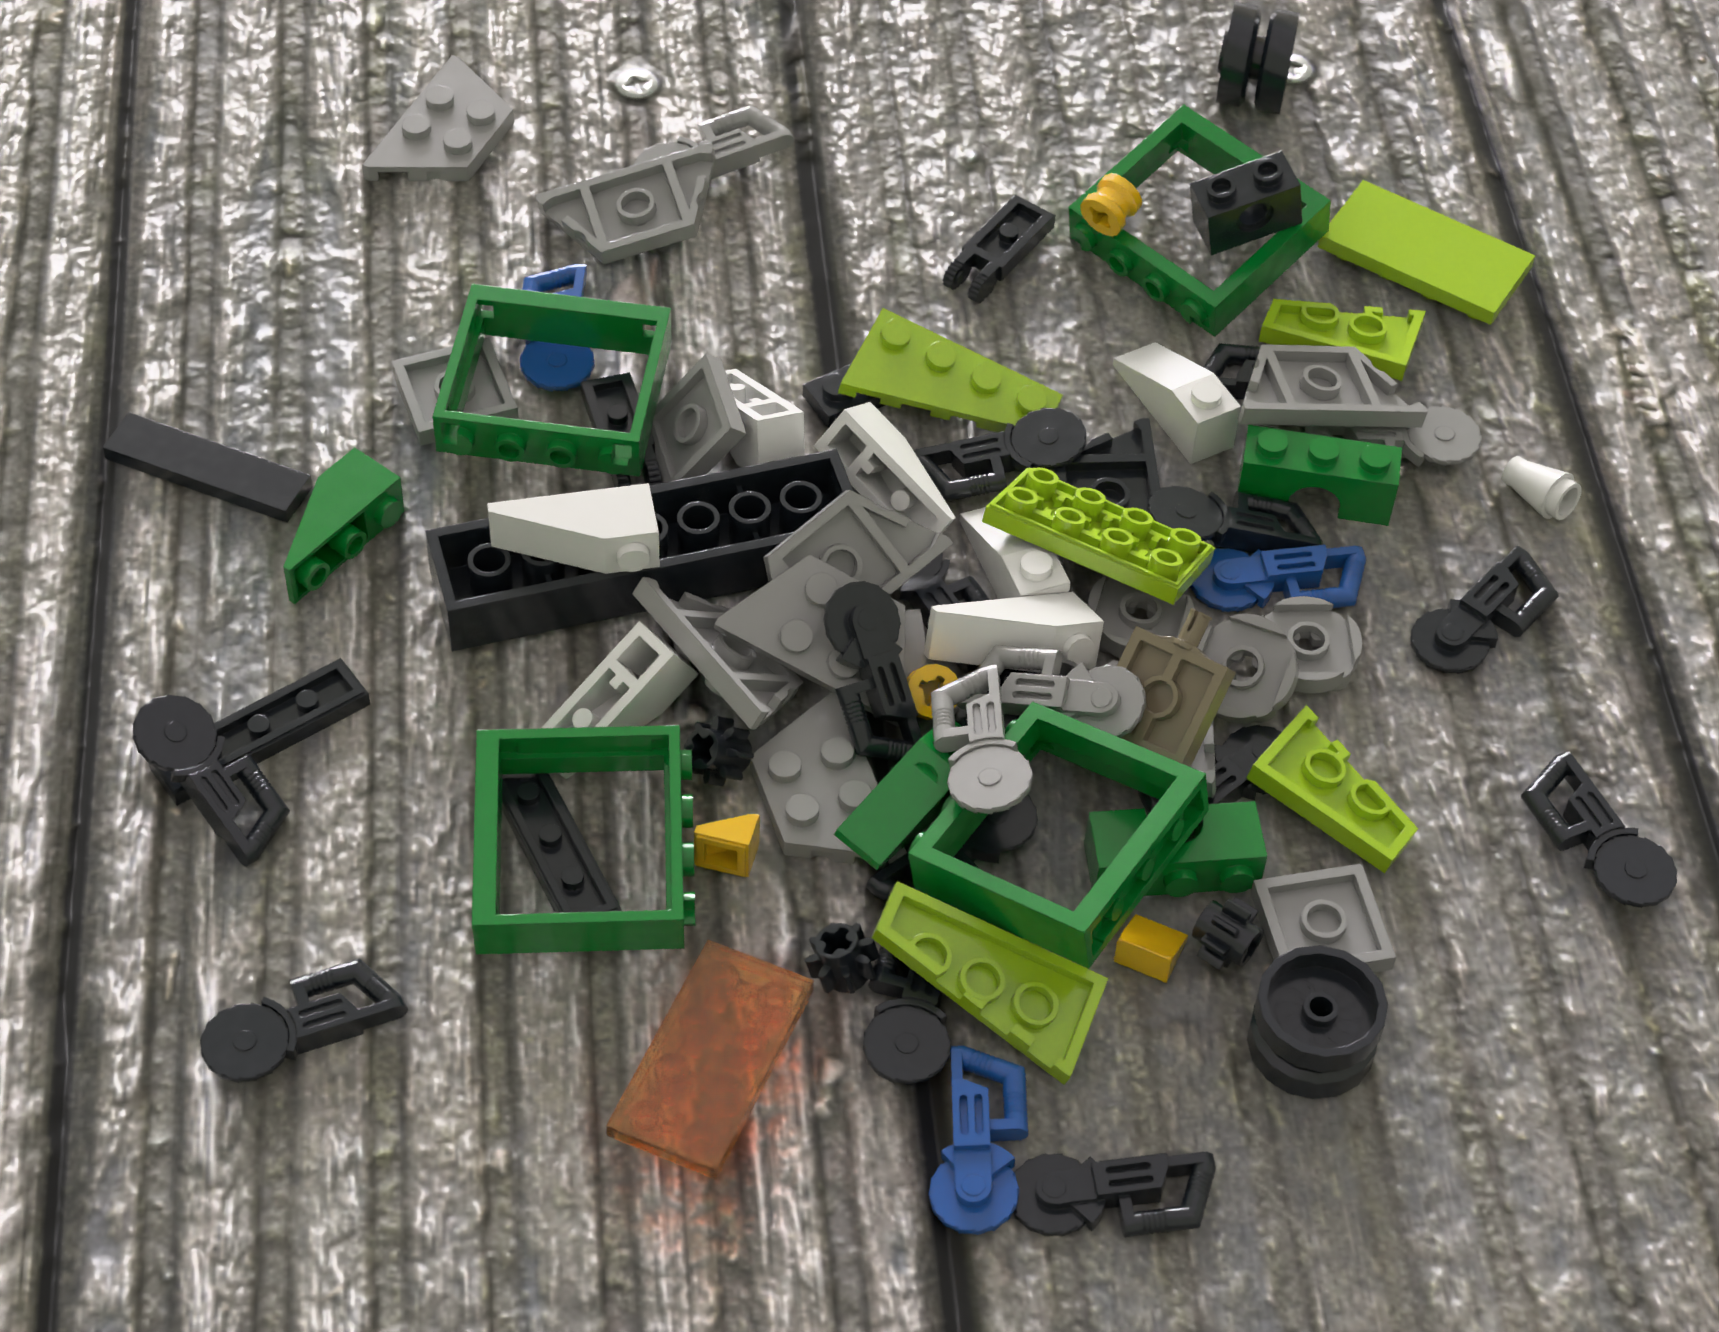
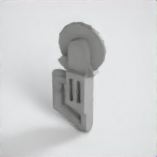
M749 105L698 123L702 142L697 144L693 140L678 136L677 142L657 143L644 149L636 158L634 165L712 142L716 157L711 178L713 179L760 162V157L790 147L794 142V138L788 128L753 105ZM750 126L764 136L754 139L740 129Z
M1446 406L1427 407L1428 413L1422 428L1305 427V432L1309 434L1333 437L1332 435H1342L1343 439L1402 447L1401 458L1409 459L1418 467L1425 460L1444 466L1460 465L1474 457L1480 449L1482 439L1479 426L1469 415L1467 416L1458 409Z
M995 645L979 666L980 669L987 665L997 664L999 676L1005 668L1036 669L1042 671L1041 674L1010 673L1001 686L1003 714L1022 715L1033 701L1121 738L1130 733L1141 722L1146 708V692L1139 678L1127 668L1111 664L1094 667L1088 671L1082 662L1074 667L1066 676H1059L1062 666V653L1060 650ZM989 689L983 690V692H979V694H975L973 697L958 703L957 706L966 710V704L986 695Z
M998 665L984 666L975 672H971V674H967L932 691L931 706L934 747L940 752L956 751L948 758L950 773L947 785L952 799L961 808H966L974 813L986 814L1009 810L1010 807L1023 801L1022 799L1031 790L1033 772L1029 761L1018 751L1017 742L1006 740ZM989 689L988 694L966 704L968 726L955 727L954 705L973 697L975 694H979V692H983V690Z

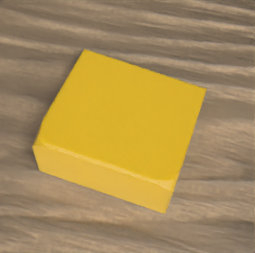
M747 814L697 825L694 831V865L741 877H749L760 842V815Z
M1135 914L1117 941L1113 962L1167 983L1186 944L1188 935Z

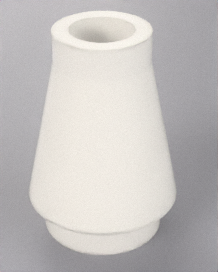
M1520 456L1513 457L1507 463L1502 473V482L1512 487L1545 519L1552 517L1557 520L1565 519L1574 510L1581 496V485L1574 481V476L1571 473L1533 463Z

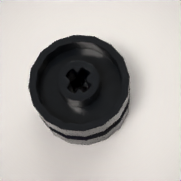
M1235 2L1229 31L1225 30L1217 73H1220L1216 103L1240 107L1246 99L1249 81L1256 80L1257 85L1254 97L1256 109L1258 111L1280 114L1300 13L1276 9L1270 16L1266 37L1258 36L1262 17L1259 6Z
M1322 945L1298 947L1275 958L1262 974L1247 1035V1043L1253 1063L1266 1080L1288 1094L1310 1099L1338 1097L1355 1088L1372 1067L1377 1044L1380 1041L1385 1026L1388 1002L1382 982L1366 963L1344 950Z

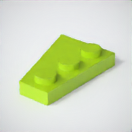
M1306 704L1253 764L1246 778L1385 874L1411 842L1418 828L1376 781L1364 780L1348 762L1351 753L1339 740L1330 742L1316 726L1319 718Z

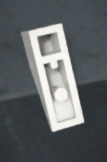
M1156 342L1113 358L1112 365L1190 464L1234 447L1241 406L1213 372Z
M726 370L725 372L747 433L729 451L736 464L740 467H746L805 455L804 412L739 370Z
M871 402L844 409L815 443L814 447L819 452L832 449L838 450L850 484L862 496L872 500L875 504L910 518L911 521L941 534L956 518L906 438Z
M649 483L487 503L492 547L605 574L624 571L636 572L642 569L660 567L659 531Z
M986 507L960 513L959 521L998 599L1069 592L1071 582L1055 553L983 523L982 519Z
M1074 592L931 606L924 655L931 660L981 665L995 645L1032 649H1055L1061 651L1062 659L1073 661L1076 664L1083 662L1087 669H1092L1096 667L1104 621ZM1005 668V669H1012V670H1020V671H1028V672L1041 673V670H1036V669H1035V670H1032V669L1028 670V669Z
M639 621L541 728L645 726L660 716L699 673L665 640ZM559 773V774H560L562 777H564L565 779H568L569 777H571V776L574 775L575 773Z

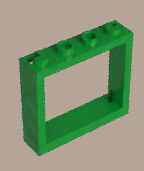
M1183 104L1105 175H1119L1137 188L1177 151L1212 174L1223 172L1264 156ZM1105 175L1068 207L1070 238L1081 245V250L1091 251L1107 262L1117 275L1127 276L1143 287L1152 299L1158 302L1163 301L1178 311L1187 323L1191 324L1193 322L1216 337L1329 231L1331 200L1298 179L1301 185L1302 223L1277 232L1214 291L1124 229L1118 235L1111 237L1099 233L1087 223L1080 211V204L1088 194L1097 193V185Z
M471 284L432 416L436 451L456 455L502 459L509 462L518 461L550 465L558 468H574L640 477L672 344L671 308ZM483 305L493 306V311L484 310ZM645 325L656 326L655 331L645 330ZM485 335L649 355L630 433L463 412Z
M1032 701L1018 719L1012 720L1005 729L1006 740L1017 742L1018 751L1029 763L1040 750H1043L1159 799L1158 803L1081 903L1072 911L954 858L988 814L974 813L966 808H961L950 795L943 804L940 815L926 832H921L915 837L910 846L908 859L910 861L914 888L1089 969L1209 811L1206 773Z
M680 725L476 730L472 931L476 955L685 949L684 926H696L695 892H683V877H694V842L682 843V828H693V794H681V780H692V750L680 749ZM664 770L666 910L500 914L502 774Z

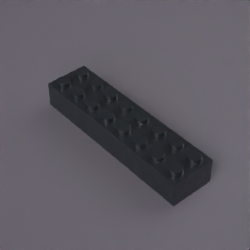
M832 449L651 485L650 491L659 531L660 567L642 569L636 572L624 571L605 574L492 547L489 518L425 530L430 574L451 651L646 612L647 610L632 594L643 577L656 580L662 592L669 599L679 602L685 592L703 599H709L763 587L769 583L763 557L845 490L853 491L838 450Z

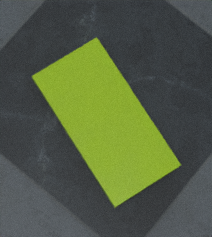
M1362 180L1329 223V231L1318 242V248L1336 255L1343 261L1354 263L1378 274L1383 279L1394 281L1422 294L1428 299L1441 302L1465 313L1470 318L1481 320L1490 325L1531 270L1535 255L1365 180Z
M1027 467L986 506L982 519L983 523L1172 605L1177 602L1209 566L1215 551L1213 545L1201 541V537L1194 531L1185 528L1173 529L1154 521L1152 515L1145 510L1124 508L1107 501L1104 494L1098 490L1086 487L1077 488L1059 480L1058 475L1053 471L1038 467Z

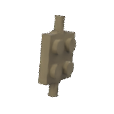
M1191 608L1178 638L1158 636L1135 626L1117 664L1118 667L1127 668L1136 675L1146 692V708L1141 722L1130 733L1121 738L1191 767L1236 674L1230 668L1210 660L1198 648L1210 621L1213 619L1212 617Z

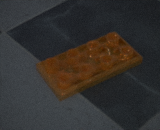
M707 940L606 1125L607 1136L717 1179L814 991V980L714 941Z

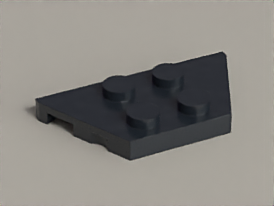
M1141 418L1134 421L1133 430L1115 438H1112L1109 433H1105L1091 439L1082 451L1081 456L1069 465L1052 469V471L1058 475L1059 480L1072 486L1092 488L1104 494L1107 501L1124 508H1139L1148 512L1146 508L1150 496L1160 488L1150 419Z

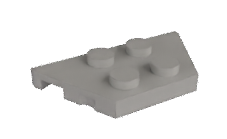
M452 55L362 164L364 179L379 181L380 172H407L408 181H428L431 179L469 181L514 124L513 109L459 57Z
M708 142L536 194L535 197L539 211L603 264L696 237L716 161L713 144Z
M1261 344L1238 421L1239 424L1422 428L1428 411L1420 402L1407 405L1394 394L1398 383L1385 372L1375 368L1371 360L1356 347Z
M845 490L763 558L768 582L810 554L859 581L879 585L880 588L891 595L952 545L953 542L948 536L925 528L911 521L910 518L877 505L872 500L852 490Z
M810 554L719 616L714 624L713 629L835 694V689L862 681L859 670L846 667L836 661L840 653L833 648V645L827 638L823 621L826 603L834 591L849 582H859V580ZM892 599L899 609L901 625L896 644L903 649L899 654V658L905 673V605ZM866 691L861 692L860 696L864 709L872 713ZM886 720L897 727L899 726L898 722Z
M643 577L632 593L675 642V650L682 657L691 661L703 674L707 687L717 695L722 696L750 729L760 727L791 701L804 683L794 671L713 629L718 617L728 611L729 608L711 604L703 598L687 592L683 594L679 602L674 601L662 592L656 580L648 577Z
M830 692L753 753L754 758L751 759L750 770L784 855L803 858L823 856L834 862L854 864L855 857L860 856L839 840L834 833L878 783L867 757L856 755L848 725L841 709L842 707L840 706L837 694ZM905 847L888 860L889 864L907 853Z

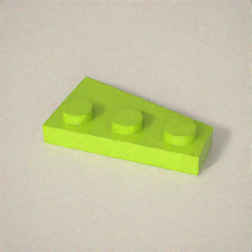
M1273 299L1261 327L1259 342L1270 345L1356 347L1371 360L1375 368L1385 372L1392 379L1402 381L1421 331L1426 311L1409 310L1407 317L1384 316L1382 307L1364 306L1363 313L1339 312L1338 308L1332 303Z

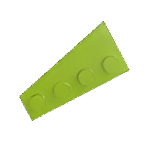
M882 308L841 381L838 390L839 394L856 397V393L881 398L880 404L901 408V405L905 404L930 410V416L948 421L953 416L975 421L977 428L993 432L1005 431L1007 423L1014 424L1015 427L1017 421L1029 412L1040 410L1041 408H1058L1063 394L885 308Z
M897 881L891 891L872 939L1065 1085L1071 1078L1108 978Z

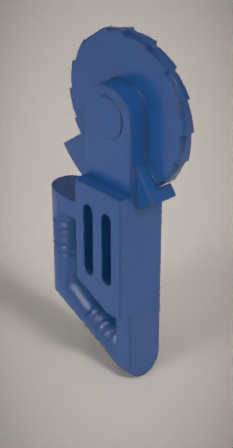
M573 264L526 276L523 280L522 290L547 292L574 285L571 289L554 294L584 297L587 265ZM525 340V347L520 356L521 372L527 382H531L537 388L552 392L553 390L567 391V389L581 386L580 382L589 379L595 367L594 354L588 347Z
M1326 545L1268 551H1260L1258 549L1251 556L1248 553L1234 549L1218 548L1215 549L1209 566L1193 582L1190 588L1197 599L1207 604L1208 607L1222 610V612H1239L1252 608L1257 602V605L1263 609L1269 602L1272 592L1283 591L1285 599L1306 596L1328 601L1334 604L1333 608L1355 606L1366 564V556L1361 546L1326 548ZM1343 567L1338 587L1300 591V589L1319 588L1324 569Z
M964 1045L951 1046L953 1144L941 1150V1157L944 1163L940 1164L936 1173L931 1178L929 1199L933 1213L940 1219L943 1225L958 1233L980 1235L989 1231H995L1002 1224L1008 1222L1017 1208L1019 1186L1015 1173L1012 1171V1168L1015 1167V1157L1004 1148L991 1142L1017 1141L1028 1137L1026 1070L1023 1066L990 1056V1054L976 1051ZM963 1070L1002 1084L1004 1119H990L988 1088L963 1079Z

